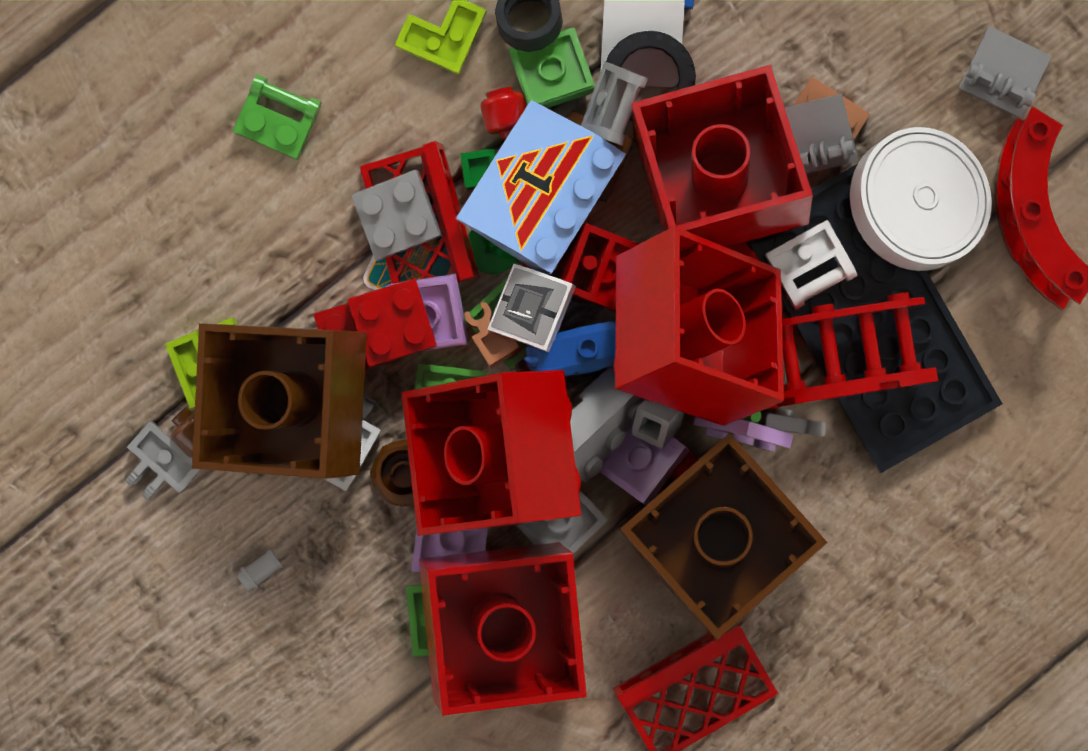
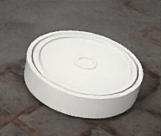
M926 127L899 130L868 150L854 171L850 186V206L855 224L870 248L880 257L898 267L915 271L938 269L954 262L969 253L979 243L990 220L991 191L981 164L962 142L945 132Z

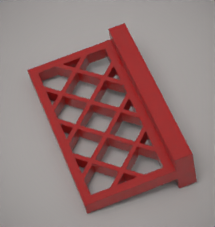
M433 141L422 145L423 147L360 166L365 188L367 189L374 186L371 171L385 168L394 173L393 179L403 175L402 171L408 160L421 156L424 167L421 179L424 183L427 177L429 188L424 187L426 192L432 195L434 202L432 209L434 213H437L438 225L443 234L437 248L427 243L421 244L423 247L434 252L425 270L409 262L417 246L408 249L404 258L396 254L385 258L392 284L401 282L400 276L406 265L421 273L420 279L436 277L430 274L439 256L450 261L453 274H456L458 283L480 278L466 225L456 220L461 207L443 144ZM400 163L397 170L390 167L391 165ZM445 245L448 255L441 252ZM395 259L401 262L398 269Z
M739 623L732 627L717 642L707 633L613 688L649 751H657L653 744L656 729L674 733L671 745L661 751H681L778 694ZM742 644L747 653L744 668L726 664L729 651ZM721 656L720 662L713 661ZM751 662L757 671L749 670ZM705 665L718 668L713 686L695 682L698 669ZM724 669L742 674L737 692L719 687ZM689 674H691L689 680L683 679L684 677H686V676H688ZM748 675L761 678L767 688L755 696L743 693ZM674 683L687 685L683 704L665 699L668 687ZM693 687L711 691L707 709L689 705ZM660 692L659 698L653 696ZM717 693L735 697L732 710L725 714L712 711ZM741 699L747 700L740 704ZM645 700L657 703L653 721L638 718L633 707ZM663 705L681 709L676 727L658 723ZM687 711L705 715L701 728L696 731L682 729ZM710 717L716 718L713 721L709 722ZM643 725H644V726L651 727V728H650V731H649V735L647 734V732H646V730L644 729ZM680 734L685 735L684 738L679 740Z

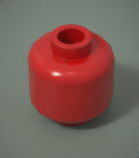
M512 86L485 93L486 99L480 104L486 131L492 135L500 134L501 140H506L526 108L523 94L519 91H513Z

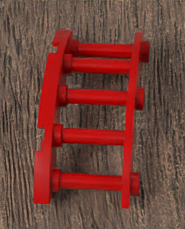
M1032 106L1024 121L1020 118L1014 120L1002 146L998 160L997 181L995 182V207L1003 241L1012 260L1017 263L1022 273L1027 277L1026 280L1038 293L1054 306L1063 310L1070 299L1079 305L1088 292V265L1075 254L1065 241L1055 222L1049 201V162L1055 141L1063 125Z
M909 292L887 296L888 302L834 310L833 304L812 307L813 314L782 319L783 361L787 384H784V401L766 409L938 381L936 367L921 369V363H917L908 308L925 304L924 297L910 299ZM893 310L902 365L899 366L900 373L886 374V369L881 367L873 313ZM858 315L868 371H864L865 378L846 381L845 374L841 375L832 319ZM818 322L827 377L824 378L825 385L806 388L805 381H801L792 326Z

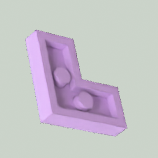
M696 416L694 420V425L707 429V436L723 439L730 433L739 443L753 446L755 440L754 447L775 452L776 446L791 448L793 434L753 422L738 420L722 426Z

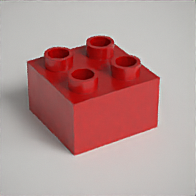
M771 64L631 103L634 138L663 232L675 226L724 247H729L809 224L813 194Z
M675 226L616 256V292L614 295L616 308L615 389L722 426L784 401L781 269Z
M564 370L504 372L401 392L418 536L582 516L579 499L581 479L575 466L570 424L572 405L566 391Z
M555 542L419 559L433 700L442 716L587 697L573 552L561 543Z

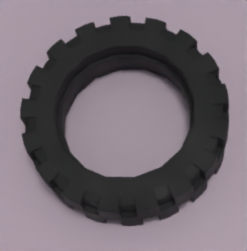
M642 31L633 33L619 41L611 50L606 62L622 68L626 59L640 49L653 48L661 50L670 56L677 66L679 80L676 90L695 85L696 72L689 52L677 39L662 32Z

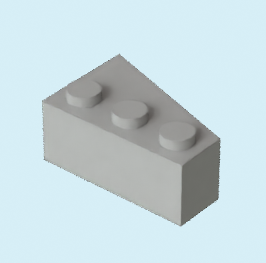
M611 368L602 373L578 396L582 402L572 410L570 424L575 466L579 472L580 479L585 483L601 471L603 461L612 450L622 444L625 439V433L634 423L638 406L644 401V398L615 389V372Z

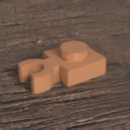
M481 302L480 305L484 311L483 318L475 320L468 311L464 313V316L473 329L480 330V332L472 336V339L492 369L521 351L515 340L487 330L493 313L487 303Z

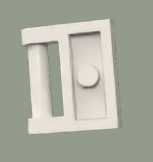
M828 220L765 254L771 266L781 269V286L795 310L804 306V301L844 279L849 281L857 277V272ZM835 258L838 264L837 268L797 289L793 279L827 260Z

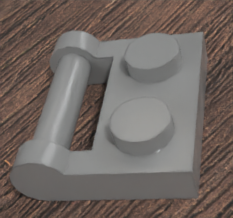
M605 61L581 126L605 140L623 146L627 137L624 132L632 113L631 103L636 102L641 87L645 88L648 78Z

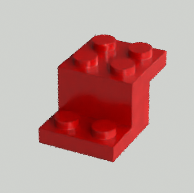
M583 223L555 269L549 275L576 286L571 298L572 301L580 304L593 303L616 312L614 304L616 256L639 244L588 223ZM522 263V265H521V266H523V267L532 269V268H530L529 266H527V265L524 264V263Z
M416 278L348 298L346 304L313 313L317 329L367 332L365 372L401 361L402 357L437 346Z

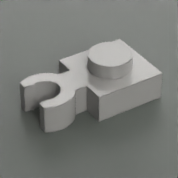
M774 408L773 414H764L763 426L779 431L824 437L826 422L794 418L795 411Z

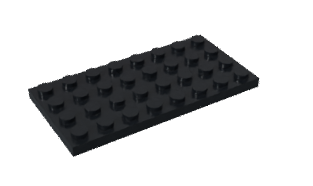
M856 164L811 190L813 197L808 225L750 240L747 243L759 261L769 264L765 257L766 253L824 221H829L857 272V277L849 281L846 279L804 301L805 305L797 310L792 307L781 286L782 305L790 318L813 314L812 307L833 304L834 310L888 302L887 296L909 292L910 299L924 297L925 304L909 307L908 314L916 361L921 363V369L936 367L938 381L836 398L878 473H883L1003 403L927 271L908 270L891 264L873 251L861 236L855 224L850 206V186L854 171L858 165ZM833 257L793 279V282L797 289L837 268L838 264ZM894 311L873 313L881 367L886 369V374L900 373L899 366L902 365ZM858 315L832 319L841 375L845 374L846 381L865 378L864 371L868 370ZM818 322L795 326L824 378L827 377Z

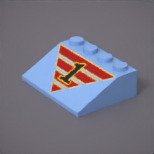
M531 100L457 215L456 220L533 270L549 275L555 269L626 153L597 134Z

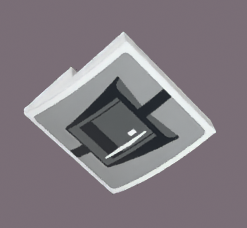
M513 264L487 330L549 352L576 286L553 276Z

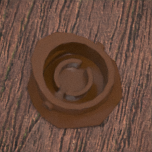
M407 439L382 446L370 470L374 488L391 505L414 507Z

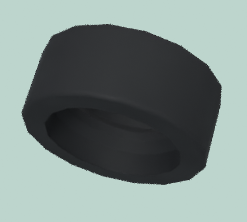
M498 0L496 4L495 15L499 34L506 44L516 50L526 52L542 50L552 44L560 34L563 19L559 0ZM537 1L546 5L549 9L550 17L545 26L537 31L521 32L515 30L510 25L508 18L510 11L522 2Z

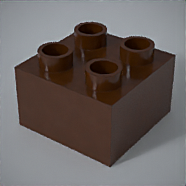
M199 323L192 469L322 479L360 475L367 332Z
M730 433L620 528L622 537L715 642L828 543Z

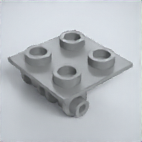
M988 26L958 89L1021 119L1027 106L1029 107L1036 94L1034 92L1052 56Z
M842 93L785 107L806 174L859 161Z

